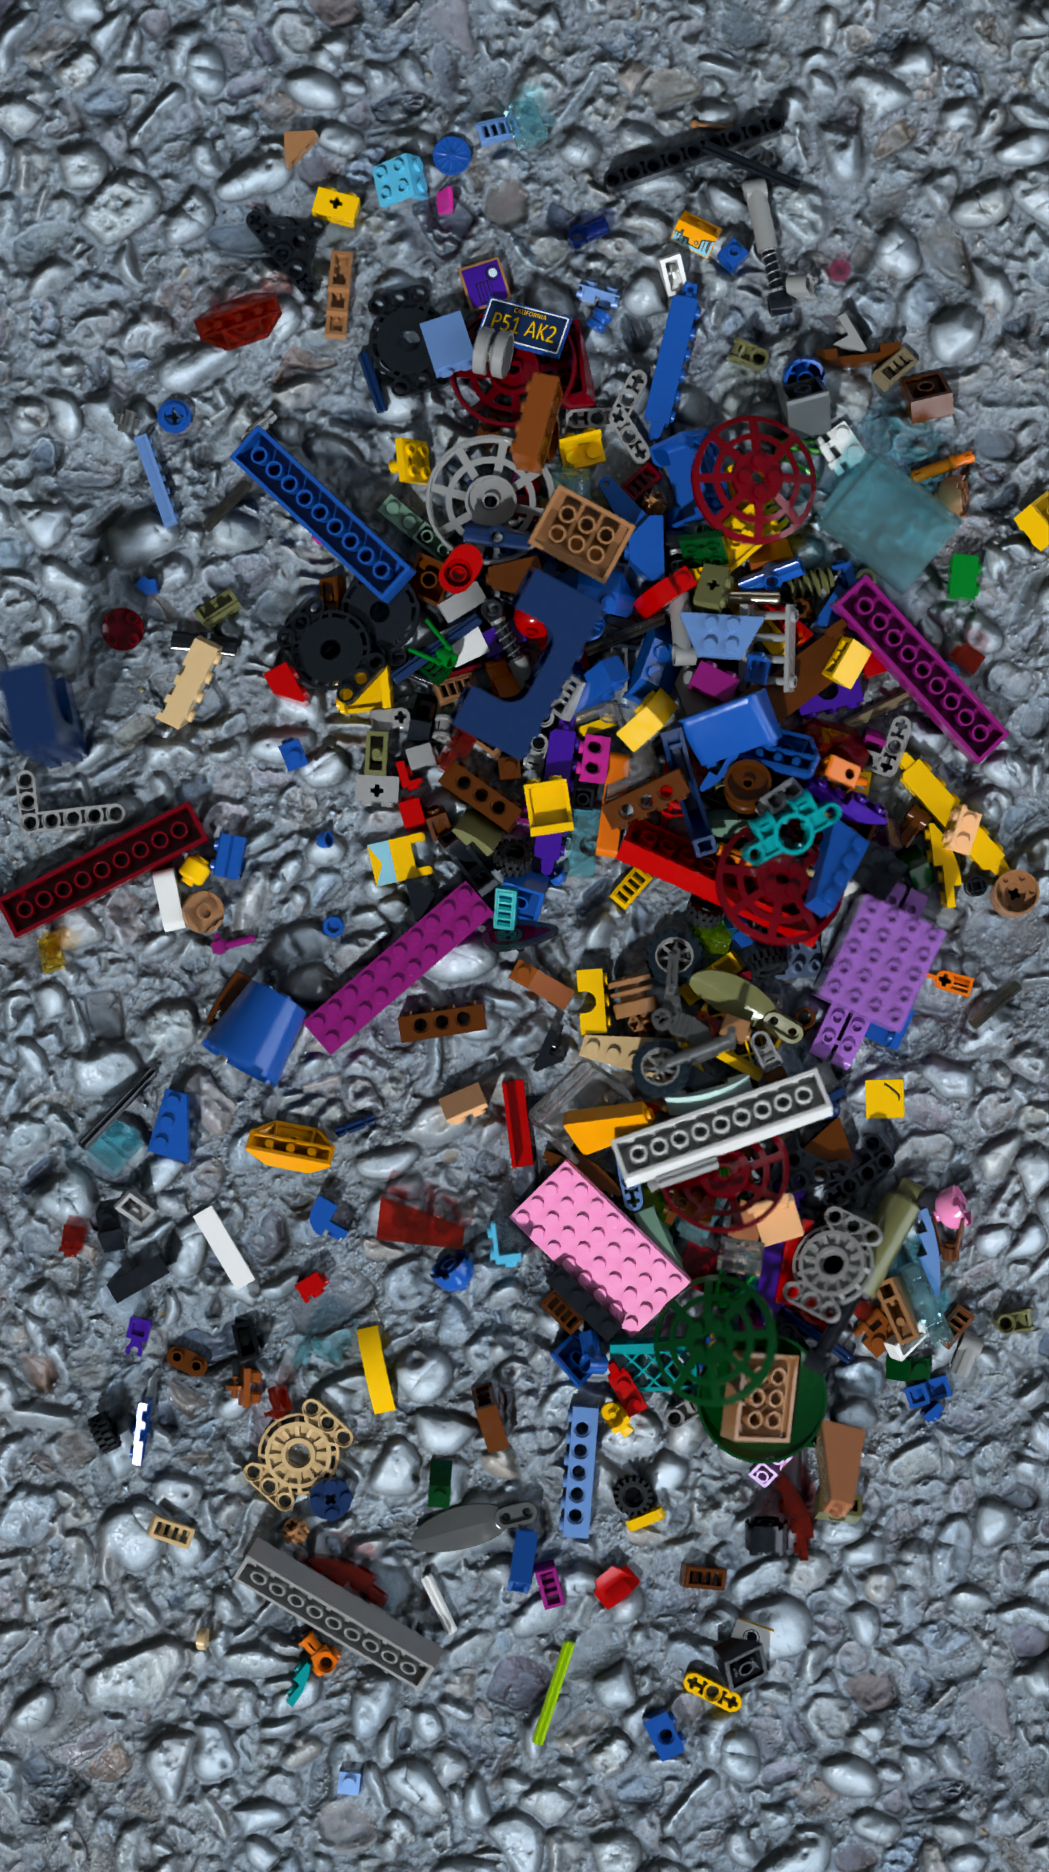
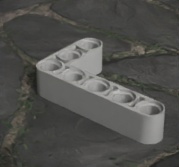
M22 770L16 775L15 782L20 825L26 832L43 833L124 823L128 818L127 809L117 803L42 811L39 780L36 774L28 770ZM26 775H30L32 778V782L28 786H24L22 783V779ZM32 796L34 804L27 808L25 806V799ZM116 808L122 810V816L119 819L112 817V812ZM98 810L101 817L98 821L93 822L91 814L93 811ZM72 813H78L79 821L76 824L70 823L69 818ZM56 815L58 822L55 826L51 827L48 824V819L50 816ZM34 817L36 819V826L29 829L27 821Z

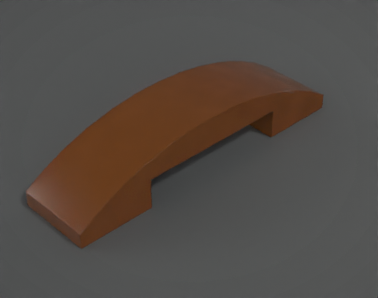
M901 342L879 344L877 353L838 357L837 348L816 350L813 356L820 363L828 366L860 368L888 359L899 351L902 345Z

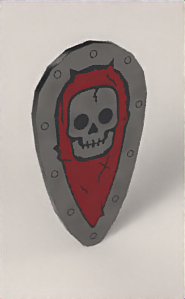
M517 921L514 931L495 929L492 924L483 931L482 942L488 949L496 952L513 950L522 952L526 947L553 938L559 933V928L544 922Z

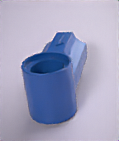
M583 1331L579 1334L583 1354L580 1359L581 1371L590 1374H605L608 1369V1359L605 1355H602L597 1331Z

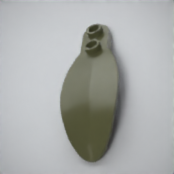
M714 969L695 972L690 977L689 984L692 990L721 1013H727L749 1021L752 1027L765 1028L788 1043L794 1044L802 1039L803 1026L798 1021L779 1011L765 992L745 978L730 972ZM776 1017L778 1021L772 1022L770 1019ZM795 1028L797 1031L795 1033L789 1032V1029Z

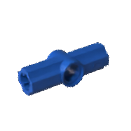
M798 556L779 564L770 562L766 563L761 571L738 579V584L741 591L759 592L765 589L775 591L781 587L783 582L804 575L805 568L801 558Z

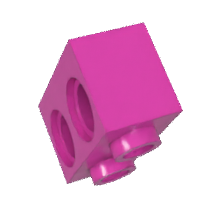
M585 734L584 740L579 741L578 753H582L581 761H577L576 774H579V781L597 784L605 783L611 737ZM595 745L599 748V751L592 752L589 750V746ZM592 765L597 769V772L590 773L586 767Z

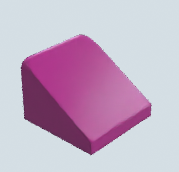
M448 186L436 195L438 214H453L454 212L453 189L451 186Z

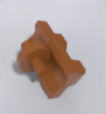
M239 1366V1376H232V1384H226V1390H232L231 1398H238V1405L242 1406V1408H250V1405L260 1403V1391L250 1390V1383L261 1382V1371L250 1369L247 1366Z

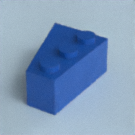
M172 1088L165 1089L147 1151L186 1163L192 1162L189 1093Z

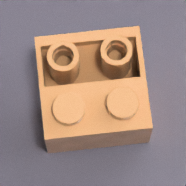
M479 1082L438 1099L447 1123H453L454 1126L466 1121L465 1116L473 1114V1117L485 1113V1108L488 1107Z

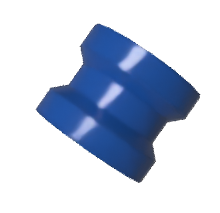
M595 307L593 315L585 323L594 331L603 334L605 326L611 323L612 317L602 309Z

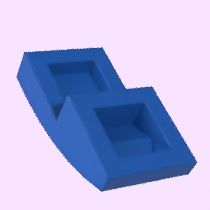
M946 1373L904 1388L910 1409L953 1396Z

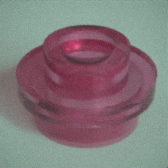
M838 260L831 264L829 275L832 280L844 282L850 276L851 269L847 262ZM836 269H842L843 274L838 275Z

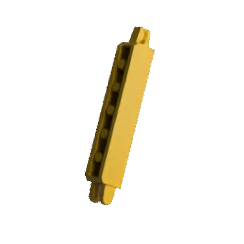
M904 752L899 765L903 771L900 774V782L924 809L933 815L932 818L944 831L948 830L951 822L948 821L952 809L955 810L956 807L960 806L961 800L955 793L952 792L950 794L945 788L947 786L946 783L939 776L935 777L932 774V767L925 760L921 761L918 759L915 761L907 752ZM981 824L978 827L970 854L967 857L979 870H990L999 878L1011 869L1003 858L1005 856L1002 852L1004 850L1003 847L996 840L993 842L988 837L989 831Z

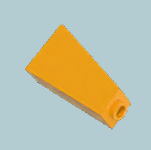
M644 1101L566 1111L564 1112L563 1127L583 1156L612 1146L611 1140L653 1126L655 1116L652 1109L648 1108Z

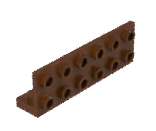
M841 618L825 630V634L795 657L797 686L794 688V692H784V685L763 686L754 684L740 694L738 698L765 688L779 724L834 682L821 673L842 636L855 639L847 629V623ZM784 666L770 676L784 677Z

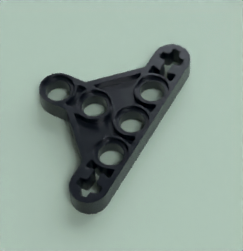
M260 211L250 212L246 217V223L250 231L300 294L307 299L316 297L319 292V286L311 275L314 244L326 232L323 220L317 217L311 218L302 226L271 223ZM252 218H261L259 221L264 228L262 231H260L256 224L251 225L253 223ZM314 223H319L322 226V230L318 234L310 231V227ZM273 233L275 235L274 242L269 244L264 242V235ZM298 236L305 238V244L301 247L293 244L294 239ZM284 249L288 251L287 259L279 260L277 258L279 250ZM294 266H299L302 269L298 277L290 275V269ZM304 278L308 285L313 284V292H305L306 288L302 282Z
M793 1130L784 1132H789L794 1137L792 1144L785 1145L788 1156L794 1153L799 1156V1163L797 1165H789V1180L785 1194L843 1180L850 1175L851 1166L847 1161L839 1159L826 1162L801 1148L798 1136ZM782 1160L775 1162L770 1169L768 1189L774 1192L772 1189L773 1182L776 1180L782 1181L783 1179ZM840 1163L842 1166L847 1167V1170H844V1175H841L839 1172L832 1173L834 1178L830 1179V1172L827 1166L831 1165V1170L837 1169ZM817 1169H823L826 1172V1177L823 1181H817L814 1178V1172ZM799 1174L805 1178V1183L801 1187H797L793 1183V1178ZM762 1180L754 1182L753 1184L761 1186ZM747 1191L749 1198L752 1199L755 1195ZM762 1197L758 1202L763 1201V1200H767V1199H765V1198Z

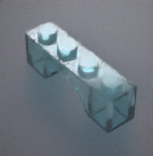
M918 1259L899 1267L898 1272L916 1306L932 1348L935 1349L955 1340L920 1260Z

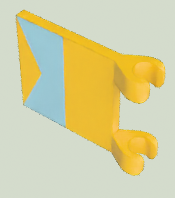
M419 832L367 845L377 887L433 874L431 866L416 868L411 846L413 843L425 841L424 833Z

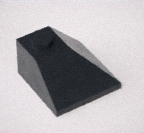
M731 1637L712 1647L715 1662L730 1693L768 1675L763 1645L760 1641Z

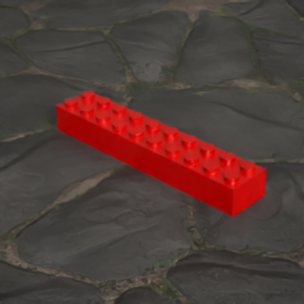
M637 818L632 820L615 859L720 906L715 887V872L720 855H716L715 852L697 858L691 841L648 821H638ZM726 858L725 864L736 865L732 860ZM723 873L724 891L730 906L733 907L742 900L737 888L736 874ZM743 876L746 892L750 895L757 890L755 877ZM804 893L801 897L804 902L807 896L806 893ZM763 897L754 902L762 911L772 914V903L766 901ZM795 903L782 906L780 917L794 916L800 914V911ZM748 907L738 913L741 917L769 928L770 922L755 915ZM812 913L818 925L827 918V915L821 918L816 913ZM805 919L791 924H779L777 929L778 933L787 937H794L811 931ZM819 935L801 944L813 948Z

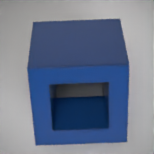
M143 575L135 584L146 596L159 594L156 579L148 580Z

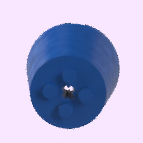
M250 981L203 1038L201 1045L215 1056L222 1054L228 1058L226 1063L267 1085L271 1082L270 1085L276 1087L306 1012L295 1002L291 1001L292 998L282 992L280 994L277 993L271 986L265 983L260 984Z

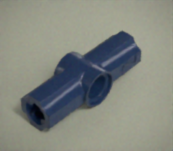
M466 522L463 542L489 545L493 548L502 547L528 551V541L531 532L503 528L499 525L488 526ZM500 532L503 539L495 542L492 540L491 534Z

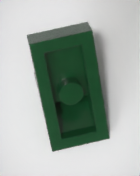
M886 1357V1379L911 1382V1380H930V1358L906 1357L901 1362L891 1357Z

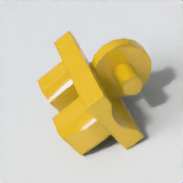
M610 1401L602 1406L601 1414L614 1434L619 1431L624 1437H627L634 1430L633 1426L629 1423L631 1421L630 1417L618 1401L616 1403Z

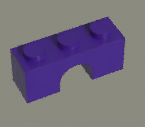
M859 678L856 679L851 689L835 683L836 696L831 700L822 699L817 694L797 709L799 718L805 717V720L817 718L818 713L826 712V715L838 713L839 708L846 707L847 710L860 707L859 703H862L864 698Z

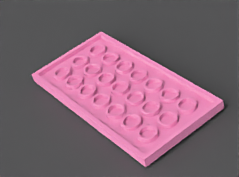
M568 1158L509 1216L558 1266L561 1264L622 1324V1328L631 1337L636 1335L662 1310L669 1300L680 1293L692 1280Z

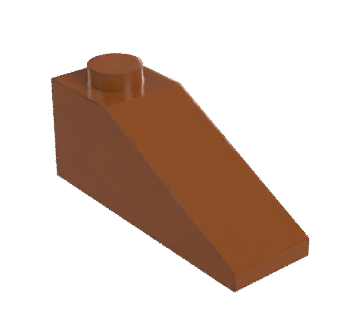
M520 959L509 976L513 981L564 1010L575 992Z

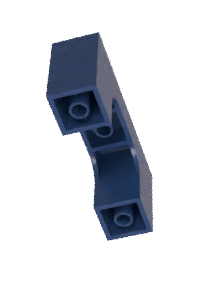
M533 566L529 567L510 603L515 608L541 621L548 635L547 644L526 684L514 696L499 697L468 681L448 718L452 725L520 761L523 756L526 758L532 748L530 744L533 738H537L541 733L542 726L540 725L542 721L550 716L553 710L551 705L554 699L558 700L563 692L561 686L565 680L568 681L574 671L572 669L573 664L581 659L584 653L582 648L585 642H589L595 632L593 628L596 622H600L605 614L603 610L605 606Z
M42 661L0 670V690L14 751L50 769L62 767L64 762H70V764L83 762V758L88 757L72 683L65 677L52 680L49 666Z

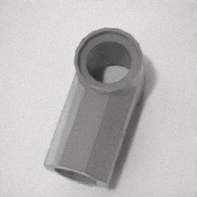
M964 1331L958 1340V1350L949 1371L968 1378L975 1358L980 1355L983 1349L984 1339Z

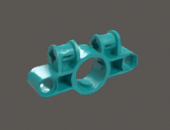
M805 789L799 796L786 800L790 811L781 812L773 818L767 810L761 817L748 821L756 839L742 847L741 856L745 861L758 865L781 852L790 855L803 853L811 846L815 833L840 819L842 814L841 808L830 801H823L816 805L810 793ZM832 806V808H833V813H832V815L829 816V817H826V814H825L826 809H827L828 807ZM789 818H799L801 820L800 825L804 830L801 842L792 844L791 848L783 847V841L778 836L781 824L787 823ZM755 848H756V849H757V855H756V857L753 858V859H750V858H749V853H750V851H751L752 849H755Z

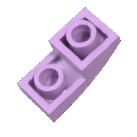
M793 1456L775 1463H756L748 1475L762 1487L766 1488Z

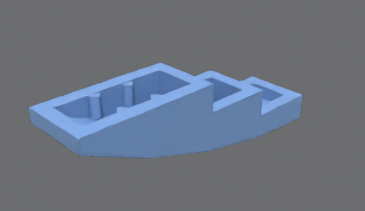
M923 1206L920 1207L918 1215L923 1230L916 1232L923 1253L916 1255L931 1295L937 1298L940 1293L939 1250L928 1208Z

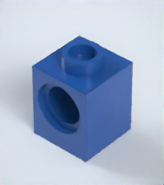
M733 238L718 252L717 260L733 274L747 260L749 252Z

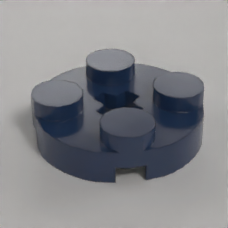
M340 1477L320 1478L313 1483L309 1490L311 1510L321 1519L335 1521L343 1516L351 1506L353 1498L350 1488ZM327 1494L329 1496L335 1494V1500L332 1502H326L327 1499L325 1496Z

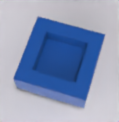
M935 1400L920 1415L928 1423L931 1421L935 1422L943 1415L942 1411L944 1408Z

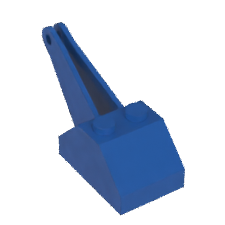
M604 476L599 481V489L612 513L636 526L623 549L624 560H628L629 567L648 586L653 587L665 578L663 515L648 516L611 477ZM608 483L609 486L605 487L603 484Z

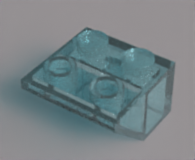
M116 1119L88 1150L81 1149V1151L115 1178L119 1176L144 1146L145 1142Z

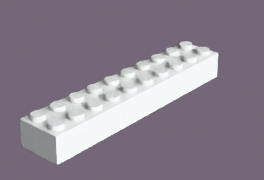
M817 1068L611 1140V1144L626 1187L629 1188L713 1156H720L833 1115V1111Z

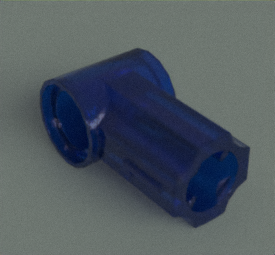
M602 215L584 224L572 226L567 236L569 247L578 250L583 248L585 244L610 234L606 219ZM576 233L580 234L583 239L581 241H575L572 238V235Z

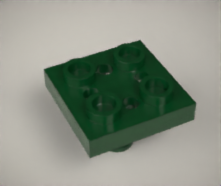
M701 525L697 528V533L679 535V545L685 566L688 569L703 567L704 563L718 566L729 564V556L722 530L711 531L709 526L704 525V532H702Z

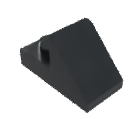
M548 1030L533 1071L538 1072L565 1060L549 1053L550 1049L555 1051L559 1041L556 1038L557 1033Z
M114 1207L96 1210L95 1214L99 1228L97 1236L104 1253L125 1249L119 1211Z
M249 1319L231 1325L240 1364L261 1357L263 1349L258 1341L253 1320Z

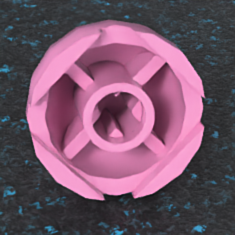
M952 1185L939 1192L936 1196L935 1209L933 1210V1215L937 1222L941 1221L944 1226L950 1229H959L961 1218L965 1219L964 1227L973 1223L971 1211L967 1212L966 1208L968 1202L958 1186Z

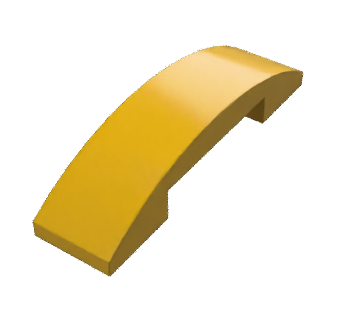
M378 1325L357 1329L363 1368L374 1413L379 1414L396 1410Z

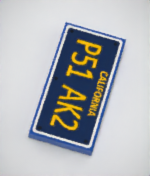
M490 296L479 330L484 326L494 328L496 334L500 330L513 332L514 348L559 359L572 323V317Z

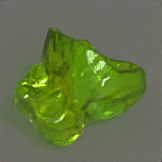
M722 923L715 929L711 927L710 930H707L706 927L701 929L699 925L696 926L694 937L699 940L702 949L713 954L725 955L728 953L731 934Z

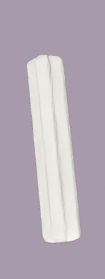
M428 1573L422 1576L421 1581L446 1634L451 1635L455 1633L457 1627L433 1575Z

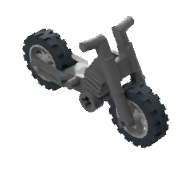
M669 928L665 932H659L658 936L651 939V943L647 946L646 950L647 968L651 976L657 979L658 983L666 984L664 989V1005L661 1009L654 1011L652 1015L653 1030L660 1037L671 1035V1039L685 1042L691 1046L687 1049L680 1048L676 1042L672 1043L668 1039H653L652 1042L647 1041L643 1044L644 1046L637 1049L635 1056L632 1058L631 1071L633 1080L638 1089H641L645 1095H651L652 1098L657 1099L658 1097L665 1099L670 1095L678 1094V1091L682 1090L685 1087V1083L688 1082L691 1066L737 1048L735 1040L736 1028L734 1026L727 1028L726 1035L711 1039V1033L707 1026L695 1017L682 1013L679 987H682V984L688 985L690 977L695 972L702 970L704 956L699 940L693 937L691 932H684L681 928L677 930ZM670 944H675L671 951L666 947ZM678 944L683 945L686 949L681 951ZM663 949L668 956L659 957V954ZM690 952L691 960L681 958V956ZM668 961L665 969L661 966L660 962ZM682 963L688 964L685 969L681 970ZM661 1054L660 1057L655 1058V1060L652 1058V1056ZM649 1060L655 1067L645 1068V1064ZM646 1072H655L651 1080L646 1076ZM670 1074L674 1075V1077L667 1082V1076ZM659 1076V1080H663L664 1083H656L655 1080Z

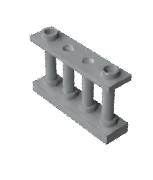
M740 604L741 616L764 617V620H785V633H756L746 653L753 655L756 641L785 642L784 655H766L772 663L784 664V677L768 676L766 685H784V692H794V688L797 686V676L795 675L796 622L799 619L796 605H785V611H757L755 604ZM746 653L739 660L738 680L740 682L738 683V691H746L754 685L753 683L743 681L748 659L745 658Z

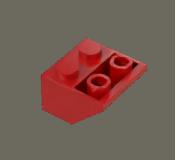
M285 662L263 674L277 698L305 707L310 705L308 699L311 697L304 685H299L297 682L301 678L293 665L289 667Z

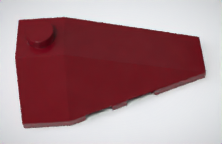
M577 318L572 320L568 332L576 351L577 375L569 396L560 406L561 409H583L596 405L594 384L580 320ZM564 343L558 361L570 359L566 343ZM571 368L558 370L563 394L568 386Z

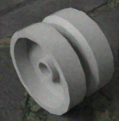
M482 326L474 345L472 358L473 373L486 375L490 371L492 377L505 379L510 369L514 351V333L500 330L496 334L494 328Z

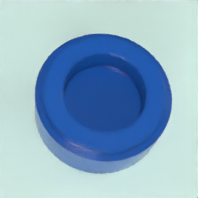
M329 916L323 922V930L330 937H338L344 931V922L338 916Z

